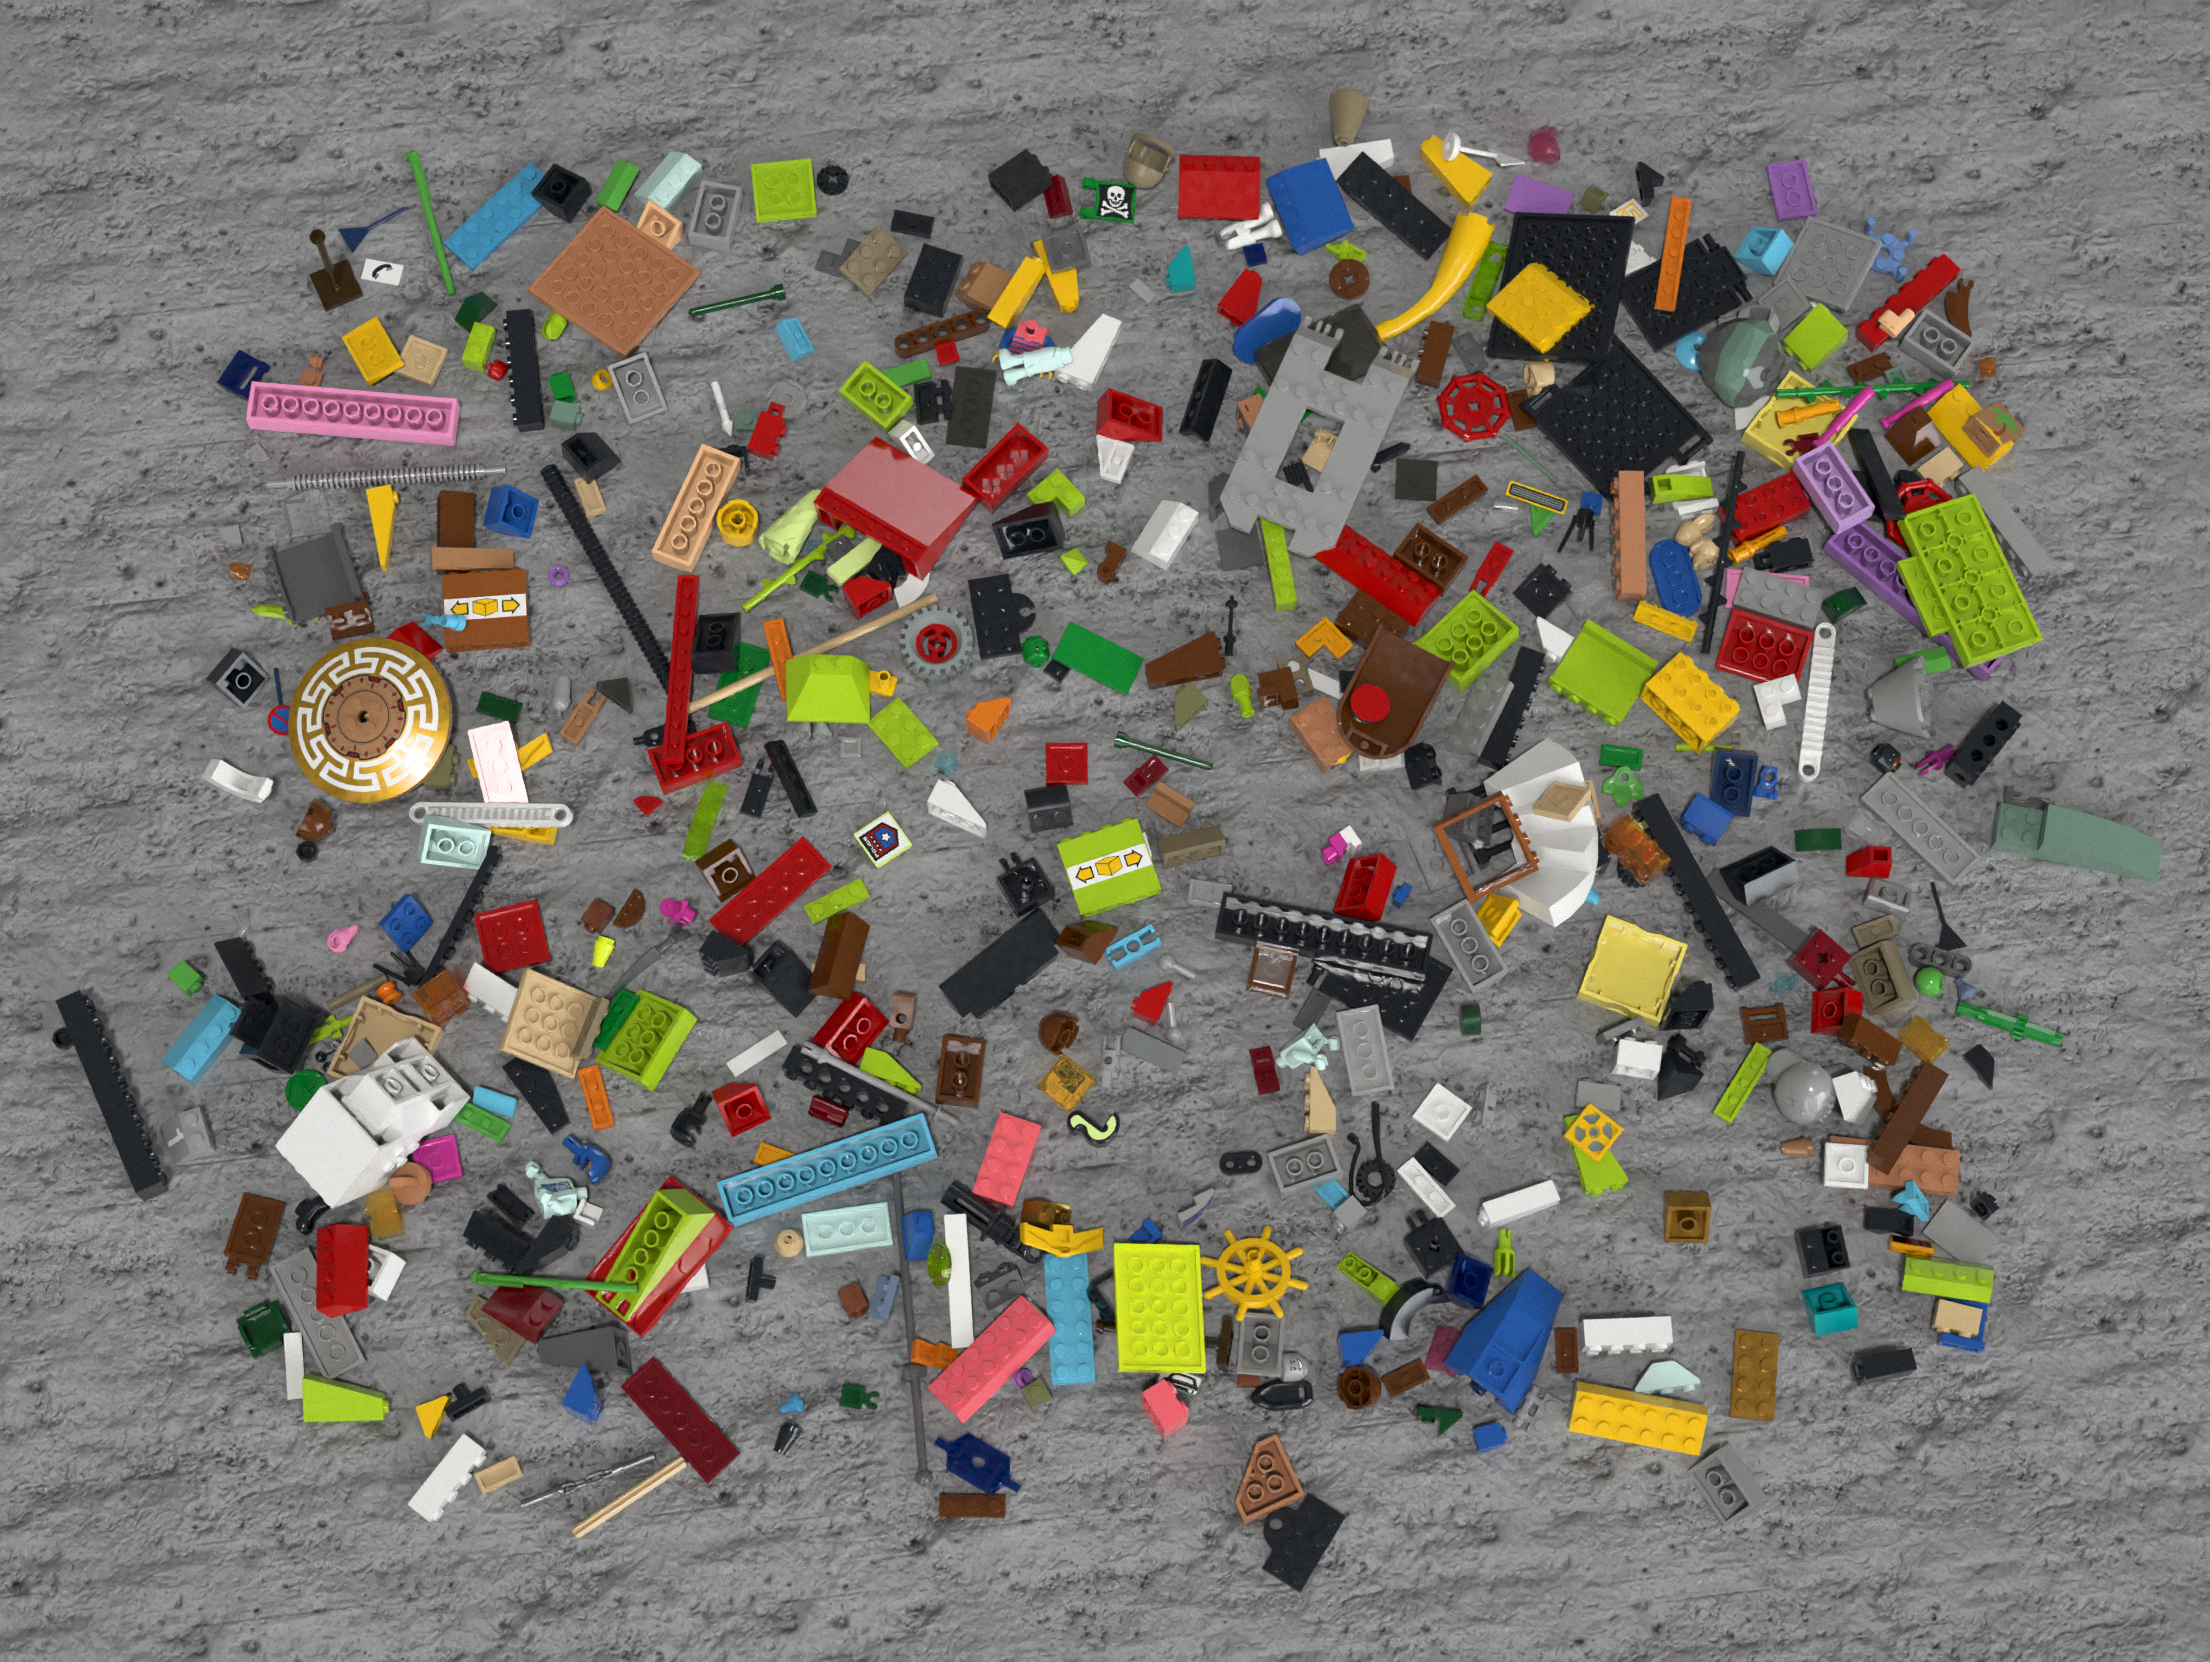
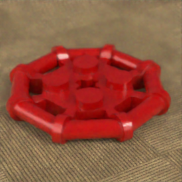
M1481 371L1476 374L1452 376L1451 381L1442 393L1436 397L1442 422L1440 425L1442 428H1447L1462 438L1466 443L1473 440L1496 438V434L1512 416L1506 394L1507 388L1499 385ZM1476 382V385L1470 388L1463 385L1464 383ZM1482 383L1485 384L1486 386H1488L1489 388H1491V389L1494 390V391H1493V392H1489L1488 390H1486L1485 388H1483V387L1481 386ZM1455 388L1459 390L1455 398L1449 397ZM1499 397L1501 408H1496L1494 398ZM1476 402L1478 410H1471L1469 404ZM1447 405H1453V415L1451 416L1448 415ZM1495 414L1499 418L1492 426L1489 420ZM1458 420L1464 425H1466V431L1457 426L1456 424H1454L1453 422ZM1484 426L1485 428L1484 431L1471 432L1472 427L1479 428Z
M1928 477L1925 480L1907 483L1903 481L1899 484L1900 487L1896 491L1900 499L1903 495L1905 496L1903 507L1906 514L1953 499L1951 494L1945 492L1933 482L1932 478ZM1921 489V494L1912 495L1910 491ZM1931 490L1939 499L1935 501L1928 496L1929 491ZM1886 520L1887 537L1903 547L1906 553L1911 554L1904 538L1898 534L1900 529L1898 525L1895 526V520Z

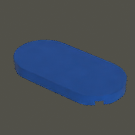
M1279 297L1266 304L1236 330L1233 337L1235 338L1234 343H1232L1234 355L1239 360L1248 364L1258 363L1268 356L1298 329L1301 321V311L1297 303L1291 299Z
M1672 539L1662 540L1654 546L1649 555V566L1659 601L1663 609L1680 617L1686 616L1685 618H1688L1698 611L1702 601V593L1697 576L1692 568V559L1685 546Z

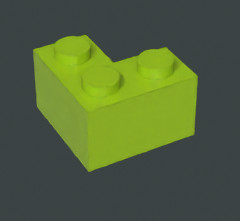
M1058 468L1027 494V504L1029 506L1054 501L1055 505L1069 519L1085 506L1083 494Z

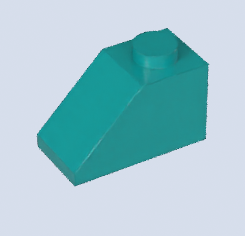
M1185 245L1169 265L1168 274L1165 275L1166 287H1170L1171 294L1195 290L1196 281L1189 245Z

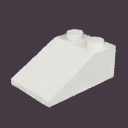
M938 779L927 801L928 813L982 839H986V823L959 789L956 788V785L948 780L943 782Z
M370 1244L368 1248V1295L387 1301L406 1262L394 1253Z

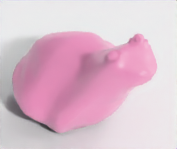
M352 925L346 928L335 929L329 933L327 937L329 949L335 953L345 951L351 939L358 933V926Z

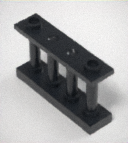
M1493 771L1488 774L1487 779L1494 775ZM1483 784L1464 793L1469 792L1478 796L1485 793L1486 790ZM1455 787L1447 790L1445 795L1447 802L1449 795L1460 793H1457ZM1495 805V810L1500 809V807ZM1502 808L1501 810L1506 819L1493 824L1492 834L1508 827L1511 828ZM1513 839L1490 849L1483 848L1482 845L1467 844L1479 869L1483 870L1488 868L1492 856L1512 848L1511 842Z

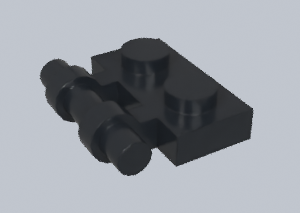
M941 380V387L936 388L934 381L914 384L916 419L919 425L939 422L938 414L943 413L944 420L952 419L953 404L950 402L952 390L949 387V380ZM938 396H942V404L937 405Z

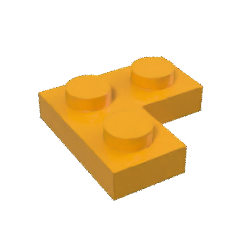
M1326 616L1295 642V646L1308 659L1325 647L1339 661L1354 648V645Z

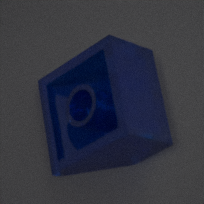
M1457 1252L1446 1292L1449 1301L1466 1310L1483 1309L1493 1267Z

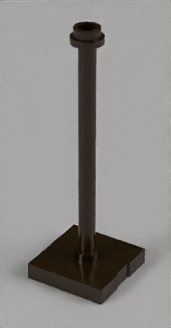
M319 229L313 230L309 238L311 243L317 246L325 268L309 275L325 311L327 312L363 297V293L358 282L355 280L348 260L332 264L324 244L326 239L325 233Z
M1097 1319L1095 1332H1098L1100 1335H1103L1104 1331L1116 1333V1324L1109 1327L1102 1319ZM1223 1320L1220 1339L1211 1340L1204 1338L1205 1348L1215 1349V1352H1218L1216 1365L1218 1370L1228 1372L1235 1332L1232 1321Z

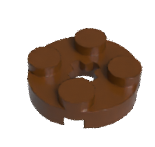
M1342 259L1330 272V287L1334 294L1343 300L1349 301L1360 298L1367 292L1370 286L1369 272L1365 265L1358 260ZM1353 275L1355 282H1350L1347 285L1344 278Z

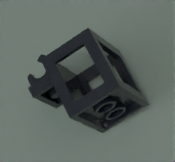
M247 996L244 1004L240 1003L238 1007L242 1011L236 1023H230L228 1026L231 1028L228 1035L244 1043L238 1054L273 1073L293 1075L322 1017L287 997L268 996L265 1003H262L251 996Z

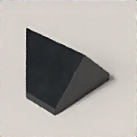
M1669 1049L1660 1063L1657 1101L1692 1091L1702 1079L1704 1073Z

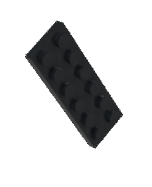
M1364 151L1356 157L1336 180L1339 186L1426 262L1449 237L1451 228Z

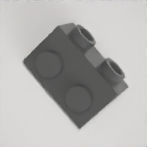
M1013 1263L1002 1264L994 1272L982 1274L973 1282L987 1310L1027 1291Z

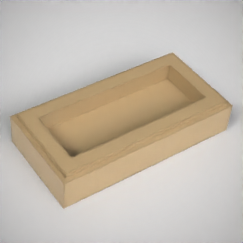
M582 477L575 479L574 484L587 518L607 512L596 480L587 484Z
M515 1455L474 1474L483 1495L524 1476Z

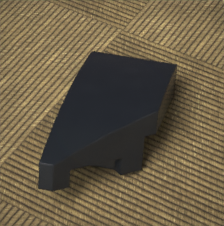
M1979 1044L1964 1055V1060L1978 1074V1079L1991 1090L1993 1089L1995 1059Z

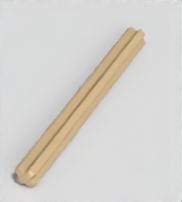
M682 1456L677 1457L572 1527V1533L576 1538L582 1537L687 1466L686 1461Z

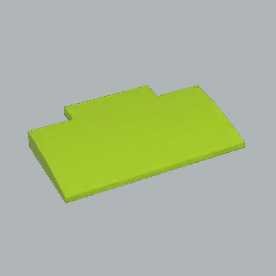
M1975 493L1907 514L1905 520H1898V527L1912 557L1898 561L1896 563L1897 570L1928 637L1931 638L1948 632L1964 669L2007 655L2043 640Z

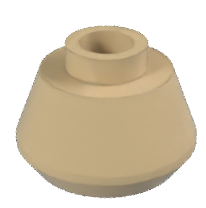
M794 1228L780 1230L774 1239L776 1251L784 1257L796 1256L804 1245L803 1236Z

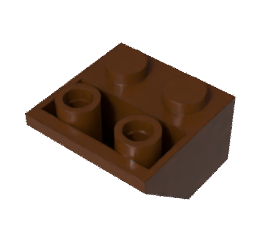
M1087 920L1066 925L1055 941V944L1069 957L1096 965L1108 945L1112 942L1118 929Z

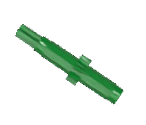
M1962 1001L1959 1002L1956 1013L1974 1018L1976 1021L2011 1032V1038L2020 1041L2023 1036L2059 1048L2064 1033L2029 1022V1016L2020 1013L2018 1018Z

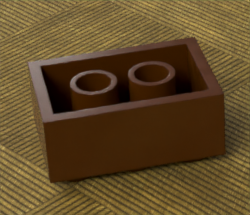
M1418 522L1393 554V558L1399 560L1403 565L1442 591L1440 596L1442 597L1465 568L1468 561V556Z
M1361 589L1356 592L1334 624L1344 636L1364 650H1367L1379 624L1384 625V630L1402 639L1410 628L1409 622Z
M943 1036L935 1094L936 1104L941 1103L943 1105L978 1109L986 1040Z

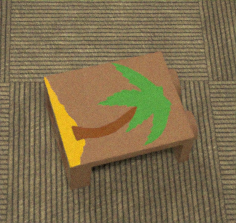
M2000 401L1974 414L1962 427L1988 458L1992 457L2006 443L2010 441L2015 443L2026 432Z

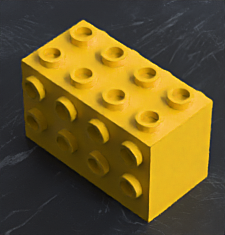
M1681 651L1645 684L1639 697L1698 755L1734 723L1741 710L1734 699L1724 694L1721 686L1714 684L1709 679L1708 674L1702 669L1699 670L1694 665L1693 660Z

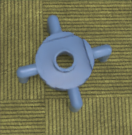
M1869 218L1864 227L1865 234L1882 240L1883 245L1879 251L1883 250L1889 254L1888 258H1882L1877 254L1870 270L1885 275L1892 274L1897 283L1903 282L1907 269L1901 267L1898 270L1905 257L1904 248L1913 244L1917 231L1911 229L1907 238L1899 241L1890 233L1876 235L1873 231L1876 221L1874 218Z

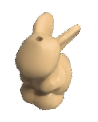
M1703 513L1693 521L1683 522L1675 533L1676 542L1689 547V555L1693 558L1692 568L1695 571L1709 568L1716 563L1719 556L1720 548L1713 543L1714 538L1703 535L1713 528L1712 523L1715 520V516L1711 513Z

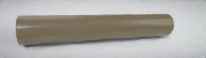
M382 973L327 1001L326 1004L329 1010L332 1011L382 986L388 980L385 974Z

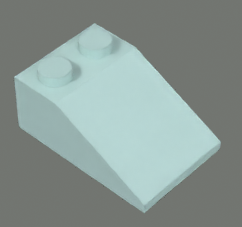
M425 814L417 848L420 863L479 870L487 854L491 830L446 816Z

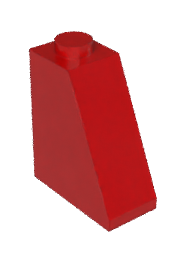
M1245 268L1219 302L1217 313L1238 327L1255 315L1262 285L1261 276L1257 272Z

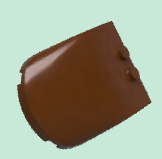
M1379 624L1338 706L1337 725L1343 741L1356 754L1372 760H1386L1405 752L1413 744L1455 666V661L1451 660V662H1448L1384 630V625ZM1371 684L1380 687L1386 692L1390 700V710L1384 719L1378 722H1368L1355 714L1351 706V697L1358 687Z

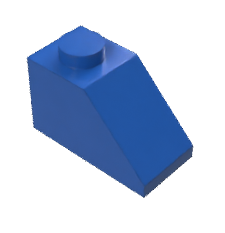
M912 1212L900 1218L905 1260H926L934 1235L931 1212Z

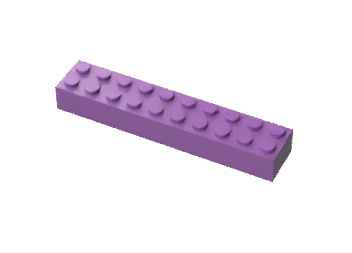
M1863 521L1838 535L1834 534L1827 541L1823 551L1928 636L1896 567L1898 561L1907 559V557ZM1948 632L1930 638L1939 646L1944 645L1947 653L1962 664ZM2007 655L1967 669L1984 682Z

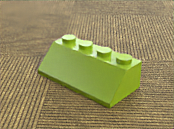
M1906 1253L1902 1290L1990 1303L1995 1270L1994 1266Z

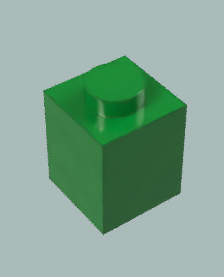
M557 372L548 378L555 400L568 403L577 401L568 372Z

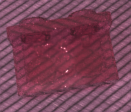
M1437 1326L1424 1367L1455 1378L1456 1373L1444 1365L1443 1362L1462 1332Z

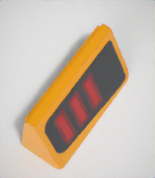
M1889 1235L1888 1251L1929 1257L1935 1253L1931 1241Z

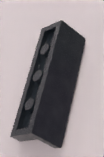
M1205 359L1201 363L1179 429V433L1183 436L1196 435L1204 442H1209L1232 374V369L1219 359Z

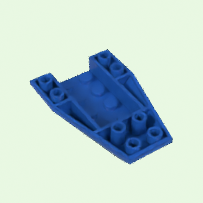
M1527 1269L1465 1327L1443 1364L1459 1376L1467 1375L1496 1397L1494 1402L1509 1413L1514 1414L1537 1376L1563 1293L1532 1270Z

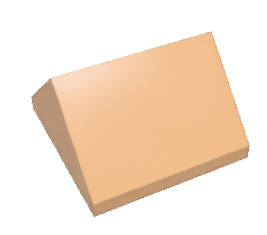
M652 200L648 201L636 228L671 251L685 234L683 222Z

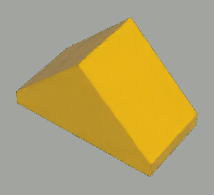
M447 1396L415 1407L424 1434L431 1441H433L446 1414L444 1408L451 1403V1399Z

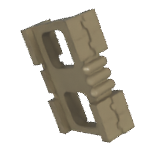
M1304 654L1277 660L1278 669L1286 668V662L1293 660L1299 662L1300 670L1292 672L1294 681L1299 679L1304 681L1305 689L1297 691V695L1314 692Z

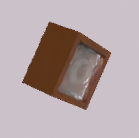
M1256 944L1246 991L1288 1000L1298 953Z

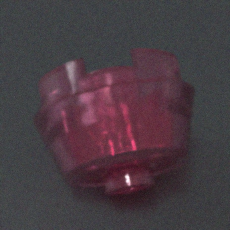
M1544 125L1529 134L1527 148L1529 155H1532L1535 163L1552 165L1553 162L1561 159V151L1556 138L1558 134L1554 126Z

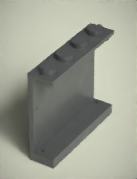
M338 522L330 525L331 534L276 553H273L269 546L266 547L268 555L265 556L269 567H273L274 570L271 573L273 582L278 584L280 588L276 590L279 600L285 603V607H282L285 618H290L293 625L325 615V608L365 600Z

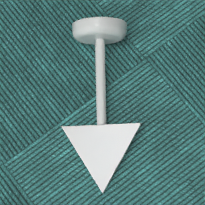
M1453 132L1446 135L1442 146V156L1447 161L1454 160L1458 156L1459 151L1494 158L1500 166L1525 164L1522 160L1488 148L1489 152L1462 147L1460 146L1459 135Z

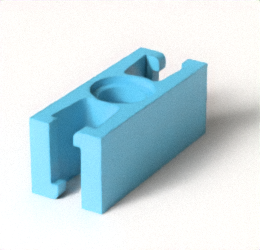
M1151 924L1106 948L1104 955L1108 961L1112 959V954L1123 951L1125 957L1117 962L1115 959L1111 960L1114 972L1161 947L1159 937L1147 945L1142 944L1141 939L1147 935L1151 936L1155 932ZM1130 944H1135L1139 949L1136 952H1130L1127 947Z

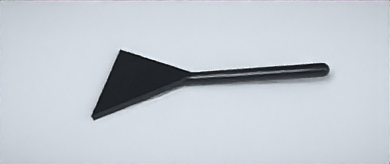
M1931 882L1930 885L1942 922L1938 948L1951 951L1967 947L1962 939L1946 923L1935 883Z

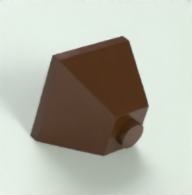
M1921 405L1906 414L1884 435L1885 439L1909 467L1942 444L1932 418Z

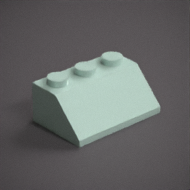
M671 151L636 191L634 197L647 205L649 200H652L671 213L703 176L702 166L686 153Z

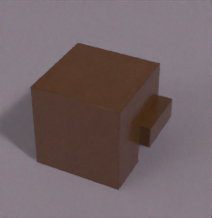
M1291 666L1258 674L1260 689H1257L1260 709L1281 705L1282 711L1299 708Z

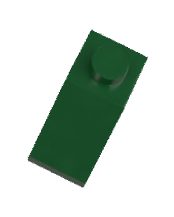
M1853 587L1842 590L1827 599L1821 609L1832 625L1868 603L1858 589Z

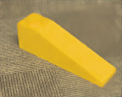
M391 485L366 489L380 565L384 573L388 572L397 514L396 503H399L397 491H393Z

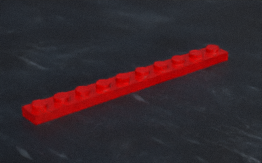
M678 575L662 754L663 764H684L693 665L690 654L696 629L699 575Z

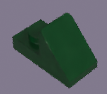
M1419 1407L1417 1410V1419H1422V1423L1435 1424V1421H1438L1437 1438L1463 1417V1412L1424 1407Z

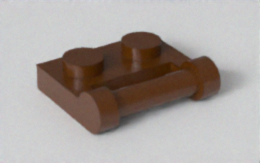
M1782 1002L1775 1003L1773 1006L1740 1007V1018L1742 1020L1746 1045L1755 1044L1756 1042L1766 1043L1789 1039ZM1777 1015L1776 1019L1750 1021L1749 1019L1751 1016Z

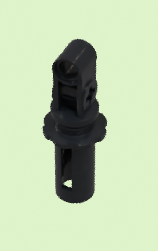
M953 1182L943 1195L940 1203L955 1214L966 1213V1221L981 1231L980 1240L982 1242L990 1238L997 1246L1003 1244L1009 1251L1020 1256L1030 1264L1040 1263L1046 1258L1047 1252L1038 1249L1040 1256L1037 1260L1031 1257L1030 1251L1035 1247L1023 1244L1020 1241V1228L1015 1226V1220H1009L1004 1215L1006 1212L1004 1206L999 1210H995L957 1182ZM960 1198L990 1219V1222H986L957 1200Z

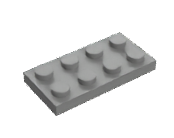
M1744 566L1732 606L1813 630L1824 591Z
M1479 676L1444 748L1448 752L1480 757L1511 694L1514 684L1507 680Z
M1378 1004L1336 1012L1352 1097L1395 1089Z

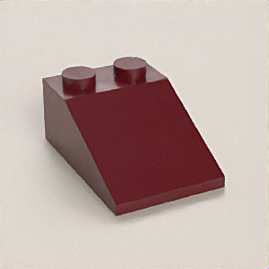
M524 1285V1288L499 1286L481 1310L536 1345L560 1315L563 1301L548 1291L531 1285Z

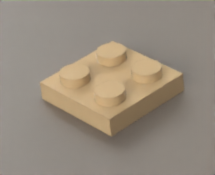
M410 335L400 355L405 365L396 369L394 373L433 387L449 351L444 347Z
M1554 781L1534 805V815L1571 822L1591 797L1590 788Z

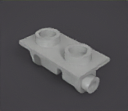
M1490 1084L1477 1087L1474 1095L1475 1107L1471 1115V1128L1482 1126V1129L1490 1130V1127L1493 1126L1495 1111L1488 1110V1106L1496 1107L1498 1095L1496 1087H1492Z

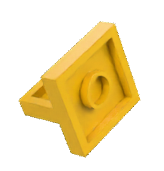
M1490 893L1476 912V915L1495 947L1499 948L1523 914L1517 909L1520 903L1516 899Z

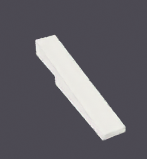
M966 1213L944 1215L946 1247L951 1258V1274L948 1288L952 1348L969 1347L974 1342Z

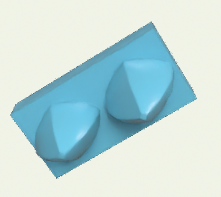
M1914 1180L1905 1182V1190L1899 1192L1893 1198V1201L1904 1204L1897 1210L1909 1213L1910 1215H1916L1921 1222L1929 1221V1201Z

